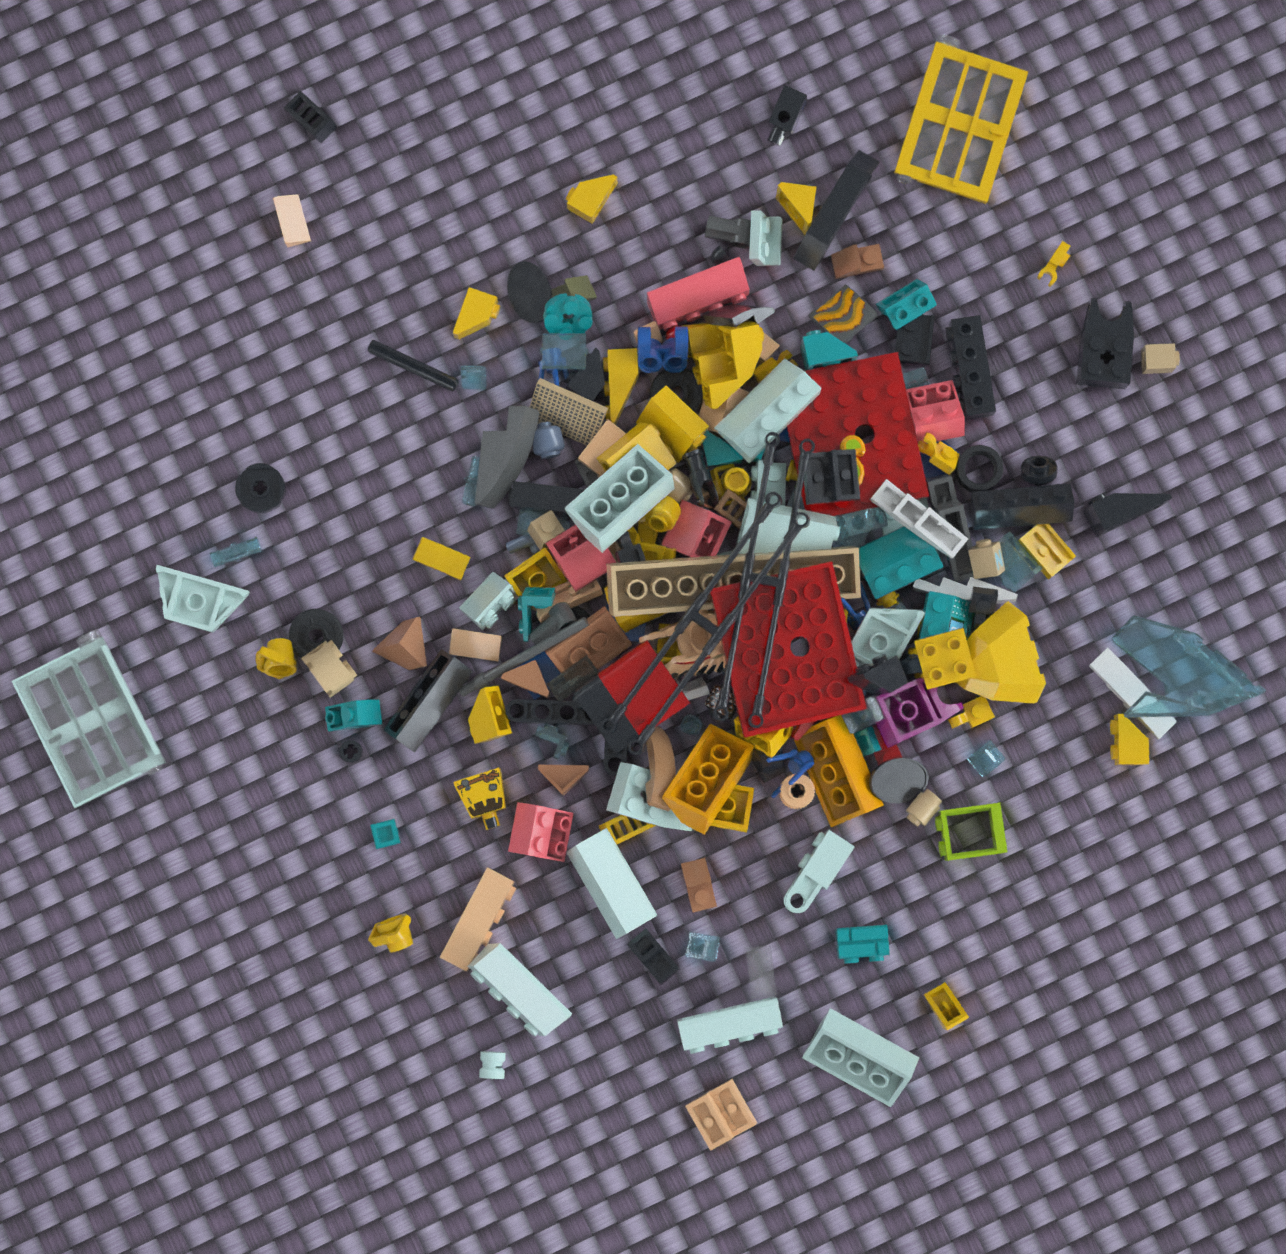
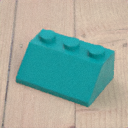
M905 526L859 547V566L875 599L944 567L935 547Z

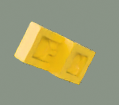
M422 537L412 560L461 580L471 557Z

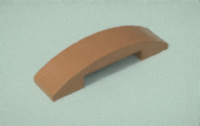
M656 726L654 733H652L645 744L647 745L651 779L645 784L647 803L650 806L669 811L671 809L664 802L662 796L676 776L675 759L667 734L661 727Z

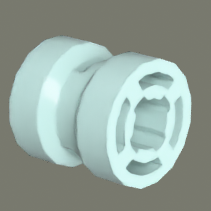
M481 1051L480 1060L483 1067L479 1070V1078L504 1079L505 1071L502 1065L505 1061L506 1053Z

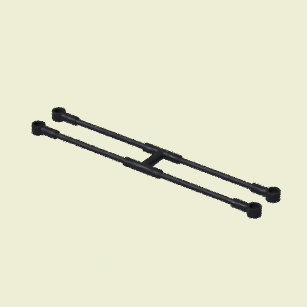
M769 432L764 438L766 445L763 459L764 469L755 516L763 507L770 466L773 465L775 449L780 442V436L776 432ZM775 436L777 442L775 444H770L768 442V437ZM804 439L799 444L801 452L797 469L799 474L788 530L794 523V516L798 513L805 472L808 470L810 454L815 448V444L811 439ZM808 442L811 445V450L805 451L802 447L803 443ZM759 526L752 534L748 553L745 554L738 592L739 601L750 587V583H753L759 575L758 573H753L754 551ZM789 543L784 550L783 560H780L778 576L766 575L760 583L775 587V593L772 603L774 608L758 693L755 695L752 714L748 717V724L753 728L761 727L764 722L762 716L765 700L764 690L779 610L783 604L788 578L792 543ZM744 606L736 615L723 687L720 688L717 707L713 711V717L717 721H724L729 715L727 710L730 694L729 684ZM718 709L725 711L724 718L720 719L716 716ZM755 715L760 718L758 725H753L751 722L752 717Z
M770 492L766 495V503L755 516L756 520L705 590L699 593L695 601L688 608L674 628L673 634L625 700L619 703L609 718L601 722V730L607 734L616 732L618 728L617 723L628 709L629 703L677 637L683 634L691 621H694L712 635L702 648L700 656L651 723L646 725L637 739L629 742L628 749L632 754L640 755L644 752L645 744L652 733H654L658 722L707 655L712 653L736 620V615L787 545L793 542L801 529L809 526L810 518L806 513L799 512L794 516V523L783 537V542L732 612L726 615L718 627L699 613V610L707 601L709 593L760 523L765 521L774 508L781 505L782 498L778 493ZM772 496H777L778 498L775 504H770ZM805 516L806 522L802 525L798 524L799 517ZM611 721L613 727L611 730L608 731L606 729V723ZM638 742L640 750L635 752L633 745Z

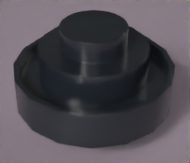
M1032 456L1025 459L1021 464L1022 478L1036 486L1052 482L1058 474L1057 463L1047 456Z

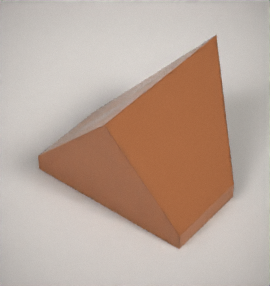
M415 617L402 621L372 652L407 670L426 667L427 662L421 618Z
M538 765V770L564 796L589 772V765Z

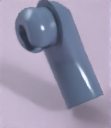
M527 535L520 536L506 543V548L510 554L523 548H531V553L533 554L540 551L532 537Z

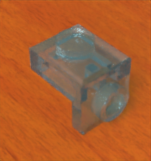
M545 724L544 728L538 726L535 733L536 737L557 744L553 759L559 761L560 756L565 757L570 744L566 742L567 736L559 734V728L548 724Z

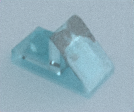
M875 695L865 699L867 709L842 715L851 734L885 719Z

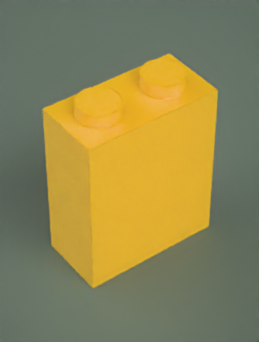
M667 385L650 399L636 421V424L640 422L649 423L658 428L661 433L660 439L671 448L674 453L672 457L677 463L682 460L684 454L698 449L697 447L706 439L704 433L709 427Z
M643 422L638 423L596 458L606 472L639 444L667 470L677 464L672 457L674 453L671 448L660 439L661 433L658 428L653 424Z

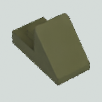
M588 275L564 279L565 284L551 289L552 298L563 293H567V296L581 295L588 302L597 298Z

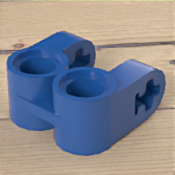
M638 327L637 355L639 369L645 373H655L663 366L668 372L677 373L683 371L687 367L688 327H675L674 338L666 340L662 345L658 340L651 338L650 327Z

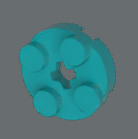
M567 293L559 294L551 298L545 305L543 314L545 328L553 336L559 337L561 341L567 342L584 334L593 324L591 305L581 295L567 296ZM563 314H573V316L570 319H564Z

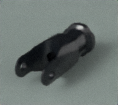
M697 449L682 456L690 472L688 477L697 504L700 507L704 506L702 488L709 493L712 503L717 504L719 498L710 470L706 469L702 457L704 452L701 449Z

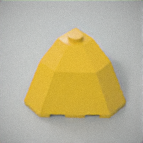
M744 321L737 327L706 323L681 326L688 327V358L692 357L696 366L692 367V371L697 384H702L705 405L711 409H717L752 377L762 352V342L764 341L763 329L755 322Z
M1008 601L981 624L967 639L976 677L956 683L963 689L990 700L1021 703L1038 702L1046 681L1044 674H1040L1036 660L1039 659L1034 640H1030L1027 629L1030 625L1027 615Z

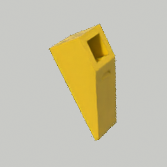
M637 348L608 350V357H603L604 372H609V381H605L604 385L605 396H610V405L605 406L608 408L606 420H611L615 425L638 380Z

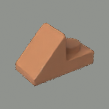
M856 244L831 254L836 279L884 270L879 244L858 248Z
M702 858L681 863L692 912L717 907L706 859Z

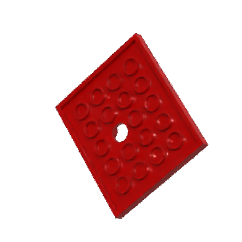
M898 352L805 371L822 389L820 394L787 426L797 478L801 453L799 444L802 440L811 439L814 442L815 448L812 453L840 450L841 442L847 436L855 435L856 429L861 425H868L873 429L874 439L870 443L864 444L865 453L863 457L856 456L864 468V477L859 486L860 499L806 505L803 482L801 497L804 510L836 517L880 508L870 499L886 479L903 493L910 494L916 500L928 498L927 483ZM808 442L803 443V449L810 451L811 445Z
M831 561L788 571L783 604L779 610L764 690L765 700L762 711L764 722L759 728H753L748 724V717L752 714L755 695L758 693L774 608L772 603L775 587L759 584L744 604L730 679L743 738L867 709L863 690L849 683L847 677L856 673L855 668H857L834 566ZM740 582L713 588L710 592L717 626L721 624L726 615L731 613L739 602ZM735 621L721 639L726 665ZM795 637H803L808 641L809 650L806 655L799 657L791 652L790 643ZM756 715L753 716L751 719L752 724L758 725L760 718Z

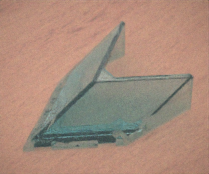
M1133 615L1112 637V641L1164 683L1166 694L1162 696L1146 691L1124 713V718L1210 716L1264 694L1267 690L1260 685L1254 686L1246 678L1247 674L1217 649L1213 652L1202 643L1204 639L1197 633Z

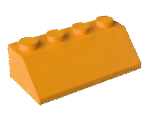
M845 714L829 718L811 726L799 740H794L799 752L802 750L808 751L814 759L813 767L807 770L811 782L815 785L816 794L830 827L884 806L883 802L876 798L869 788L871 773Z
M709 724L662 796L664 802L682 824L705 835L751 763L754 745Z

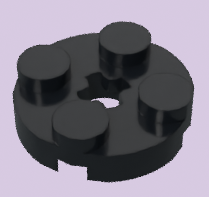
M256 463L248 466L238 476L235 492L238 500L246 509L254 513H268L280 507L285 497L286 485L278 470L268 464ZM259 482H263V485L267 487V491H264L262 495H259L258 491H254V487H257Z

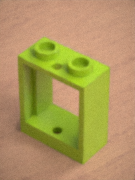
M1000 803L938 811V816L935 817V827L937 832L941 831L942 841L938 842L940 856H944L945 861L1008 853ZM988 811L993 848L952 854L947 816Z

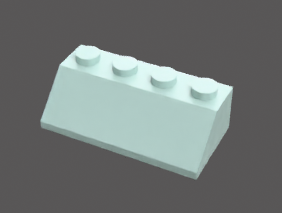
M784 358L714 429L750 463L766 447L764 443L765 436L769 432H776L779 435L820 394L822 388L805 371ZM769 436L768 442L771 443L776 437Z
M637 444L565 507V511L584 537L599 551L604 552L675 489L673 475Z
M501 943L487 944L468 965L472 970L471 976L480 984L484 982L490 988L488 992L493 998L508 1005L506 1010L514 1018L518 1019L520 1017L526 1023L524 1025L525 1029L533 1036H546L572 1015Z
M775 996L677 1019L684 1050H689L690 1054L704 1051V1046L714 1044L715 1048L729 1045V1040L739 1038V1042L754 1039L753 1034L763 1032L764 1036L779 1033L778 1028L783 1027L778 1000Z
M831 1008L820 1023L802 1057L889 1107L893 1105L910 1081L919 1057Z

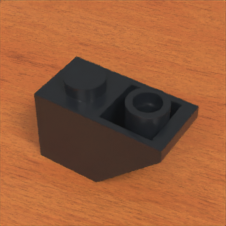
M597 348L591 354L586 351L578 362L581 368L577 373L572 370L564 381L567 384L566 390L591 401L595 399L605 385L600 352Z
M886 654L874 657L872 664L869 665L867 663L855 668L856 673L847 677L849 683L875 696L891 693L908 683L897 655L887 657Z

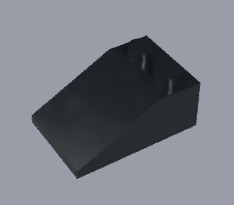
M1102 493L1088 502L1089 507L1083 512L1096 537H1099L1163 506L1172 497L1170 494L1113 493L1107 496L1106 493Z

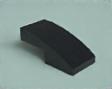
M646 928L627 944L660 985H663L680 970L678 965Z

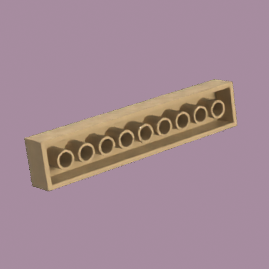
M840 546L831 547V549L790 551L789 571L832 561L841 598H861L859 548ZM775 552L754 553L753 573L759 574ZM782 552L766 575L778 574L780 560H783L784 552ZM738 554L714 588L741 581L745 554ZM729 555L606 564L609 614L616 617L687 611L699 593L705 590ZM710 593L700 610L713 609Z

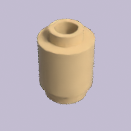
M928 789L924 793L920 792L906 809V812L909 814L906 818L917 827L920 824L926 826L940 809L941 799Z

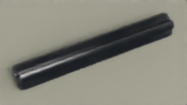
M372 340L367 350L369 353L451 392H454L458 386L459 381L457 378L376 340Z

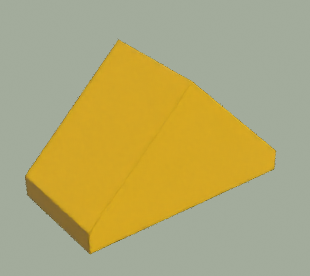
M946 982L924 994L943 1029L949 1030L969 1018Z

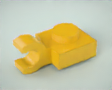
M1064 241L1061 242L1047 265L1039 272L1038 280L1044 274H1048L1051 277L1048 286L1054 285L1057 280V266L1059 265L1063 268L1071 256L1067 253L1071 247Z
M926 433L923 441L920 440L918 442L919 451L930 456V463L950 475L956 467L960 454L941 441L936 443V438L932 434Z
M980 696L963 704L964 708L962 710L964 713L950 718L948 721L952 729L966 722L973 728L995 718L987 699Z

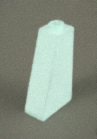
M748 498L736 544L740 542L753 524L758 500ZM780 505L771 511L763 523H760L754 553H768L777 550L784 540L783 537L788 532L792 507ZM798 509V513L804 512L809 516L810 524L807 528L801 529L792 542L791 551L831 549L833 540H838L840 526H837L836 517ZM799 517L798 524H804L806 517ZM750 539L741 549L740 554L748 553Z

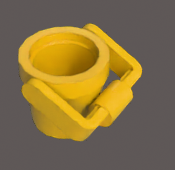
M734 464L716 467L710 471L719 500L725 491L729 489L745 501L744 497L750 492L752 483L749 474L744 469L735 468ZM725 471L721 479H719L717 472ZM733 500L727 501L724 507L730 506Z
M272 639L268 641L267 647L262 646L256 652L255 662L257 669L268 676L283 679L297 671L292 642L288 639Z
M404 913L376 923L368 941L374 947L386 945L391 953L411 946L413 939L409 927L411 923L410 916Z

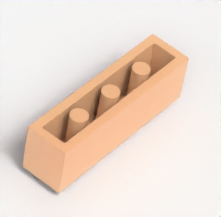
M488 867L486 868L440 958L466 972L470 969L468 965L478 955L477 953L481 946H486L493 935L489 930L493 923L498 924L505 912L501 909L505 900L510 902L517 889L513 887L515 881Z

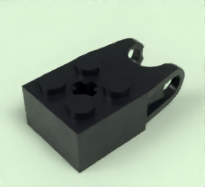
M1090 298L1079 342L1076 385L1126 389L1130 385L1134 343L1131 301L1123 303L1119 319L1109 321L1101 316L1097 298ZM1102 356L1107 357L1109 359V363L1104 364V360H1101L1100 358Z

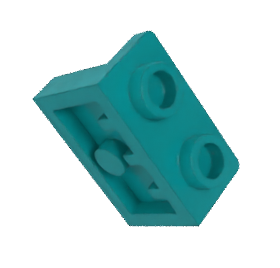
M918 279L876 303L879 312L889 318L893 328L896 330L937 305L928 285Z

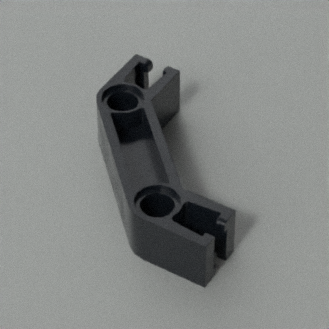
M861 150L857 151L809 227L793 258L794 260L815 271L861 192L870 182L873 176L872 173L878 167L880 161Z

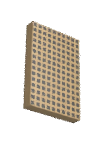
M541 378L536 384L530 403V408L540 411L538 424L550 421L551 425L561 428L562 435L587 446L602 427L608 409Z

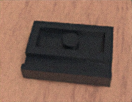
M922 314L897 329L894 352H898L900 362L930 364L935 315Z

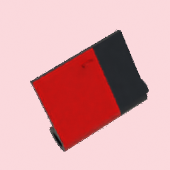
M646 640L573 690L574 696L571 697L579 710L584 708L615 754L627 747L630 741L637 739L678 686L661 660L627 706L628 709L617 723L618 728L616 732L607 734L601 730V722L609 718L619 703L625 700L658 653L649 640ZM683 691L680 692L657 725L690 704ZM609 721L606 723V729L608 731L611 730L613 724Z

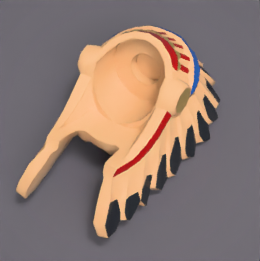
M714 609L699 610L701 615L717 626ZM691 621L683 634H680L676 639L682 655L672 658L665 665L673 678L679 679L686 675L702 653V648L712 636L694 621ZM678 622L651 632L646 636L639 637V642L643 643L646 640L653 641L671 636ZM721 641L712 653L707 655L693 674L694 676H699L703 673L710 675L713 671L721 673L727 665Z

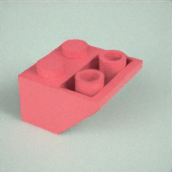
M953 380L906 389L917 442L923 441L926 433L932 434L936 438V442L965 436V417Z
M681 500L679 504L681 514L673 529L666 532L661 545L671 549L676 548L677 553L687 558L716 556L732 522L709 510Z
M576 524L546 543L548 552L575 592L607 573L606 564L616 563L608 548L604 552L599 551L584 537Z
M517 802L508 852L565 862L574 813Z

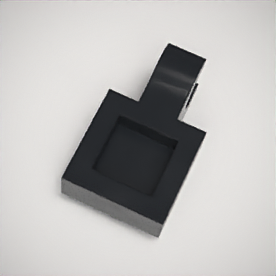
M628 531L616 540L621 548L620 551L615 552L618 563L646 561L640 543L632 545Z
M973 586L968 605V611L974 613L972 621L974 623L973 630H976L985 622L986 615L994 613L998 599L997 589Z

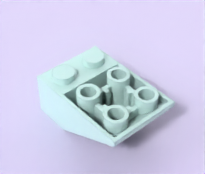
M492 572L459 609L481 630L485 627L490 629L499 619L497 614L502 609L507 611L516 601L514 599L516 593L510 583Z

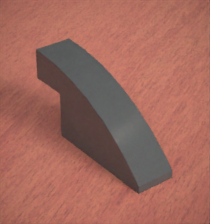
M509 406L506 431H483L475 496L476 505L495 508L510 490L513 482L518 478L533 444L539 410L527 406Z
M945 473L926 478L931 509L968 538L953 558L945 555L952 577L955 582L974 577L968 551L972 548V542L964 507L957 500L952 476Z

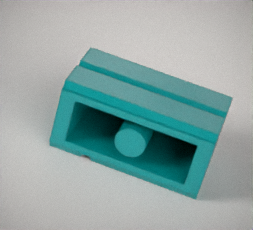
M887 925L835 928L838 959H844V963H858L860 957H869V962L884 961V956L890 955Z

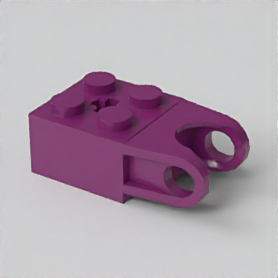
M922 678L913 680L891 693L882 694L867 702L887 748L939 725L964 708L963 704L948 705L943 703L937 694L938 687L927 690L925 681Z

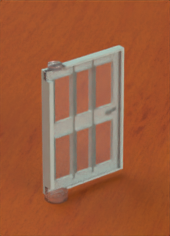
M99 630L91 631L78 638L76 641L79 648L12 681L74 808L146 772L149 776L163 770L161 765L166 763Z

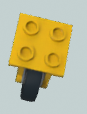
M963 628L915 640V647L907 649L908 655L899 658L904 673H914L915 678L924 679L927 690L976 677Z

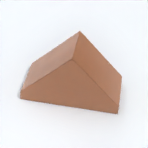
M536 660L505 672L501 676L502 680L546 698L550 696Z

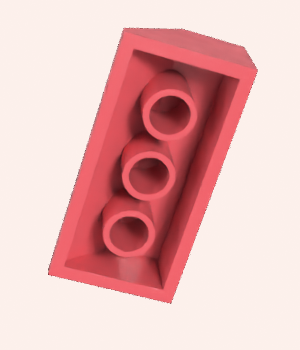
M740 257L647 292V305L659 330L664 329V331H668V329L678 326V322L684 320L691 322L700 318V314L704 312H710L730 302L738 304L746 300L750 289Z

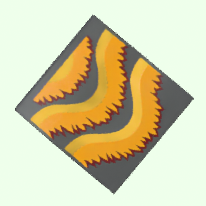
M845 284L812 311L808 317L823 333L828 332L846 343L877 317V313L863 298Z

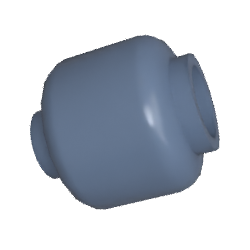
M550 421L537 424L532 444L534 454L541 456V459L560 456V451L565 447L561 428L551 425Z

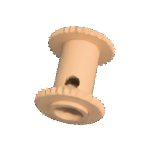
M795 774L789 775V777L782 781L779 798L788 808L790 807L794 810L801 809L812 802L815 796V785L806 775H802L793 785H789V781ZM795 785L800 786V790H803V795H799L798 798L793 797V794L790 792V789L794 788Z

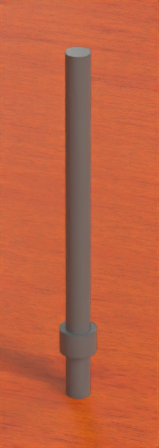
M583 617L490 671L479 673L473 677L474 680L463 685L459 693L464 697L478 688L482 689L489 686L492 680L498 678L503 673L512 670L589 626L587 619Z

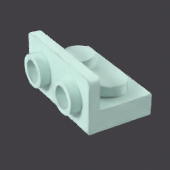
M761 210L751 211L749 259L756 266H779L781 263L783 219L781 217H767Z
M758 460L756 466L751 468V481H755V491H751L750 499L758 500L764 469L763 460ZM773 463L770 466L765 497L770 492H776L782 498L781 505L785 506L786 463ZM772 496L770 503L775 504L778 500L777 496Z

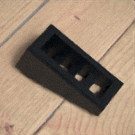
M299 91L284 107L320 143H323L337 128L335 122L302 91ZM305 102L306 104L296 113V109ZM312 108L313 110L303 119L304 115ZM319 115L320 117L310 126L309 124Z

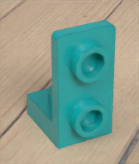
M525 587L522 596L518 597V610L522 611V619L519 620V633L523 634V642H529V635L532 632L531 606L538 609L552 606L555 599V588Z

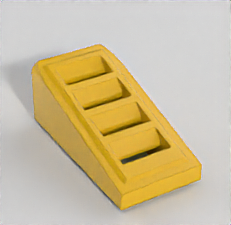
M619 815L599 825V829L602 831L607 828L617 845L656 825L646 823L645 826H642L639 820L632 819L637 828L633 830L628 818ZM619 821H622L628 834L624 835L618 823ZM610 825L613 826L618 839L615 838Z

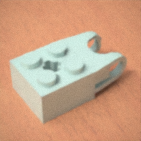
M620 762L607 805V811L660 827L692 831V828L681 823L672 810L666 811L648 805L645 784L651 779L649 769Z
M830 830L817 835L812 843L815 849L811 855L806 853L798 864L801 870L784 896V905L788 911L793 913L806 911L820 889H828L854 849L853 845ZM796 893L800 894L803 898V904L799 908H794L790 903L792 895Z

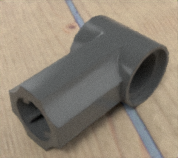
M709 215L705 238L730 242L732 246L750 249L751 220L742 218L730 220Z
M560 602L550 609L549 617L530 632L529 637L534 644H537L578 620L569 604Z

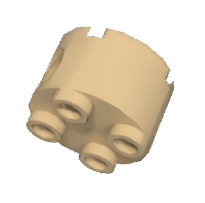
M332 640L328 643L324 641L301 658L330 698L355 681L354 677L357 676L347 660L340 661L339 658L343 655Z

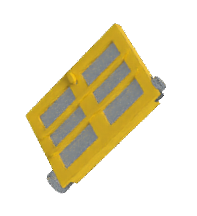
M938 35L894 174L898 175L897 180L904 184H911L912 180L986 204L1028 71L959 49L961 42L956 38Z

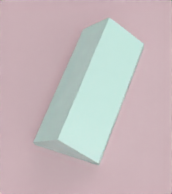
M607 828L566 852L616 939L657 916Z

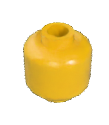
M666 496L645 514V520L652 530L667 532L675 526L681 514V508L675 499Z

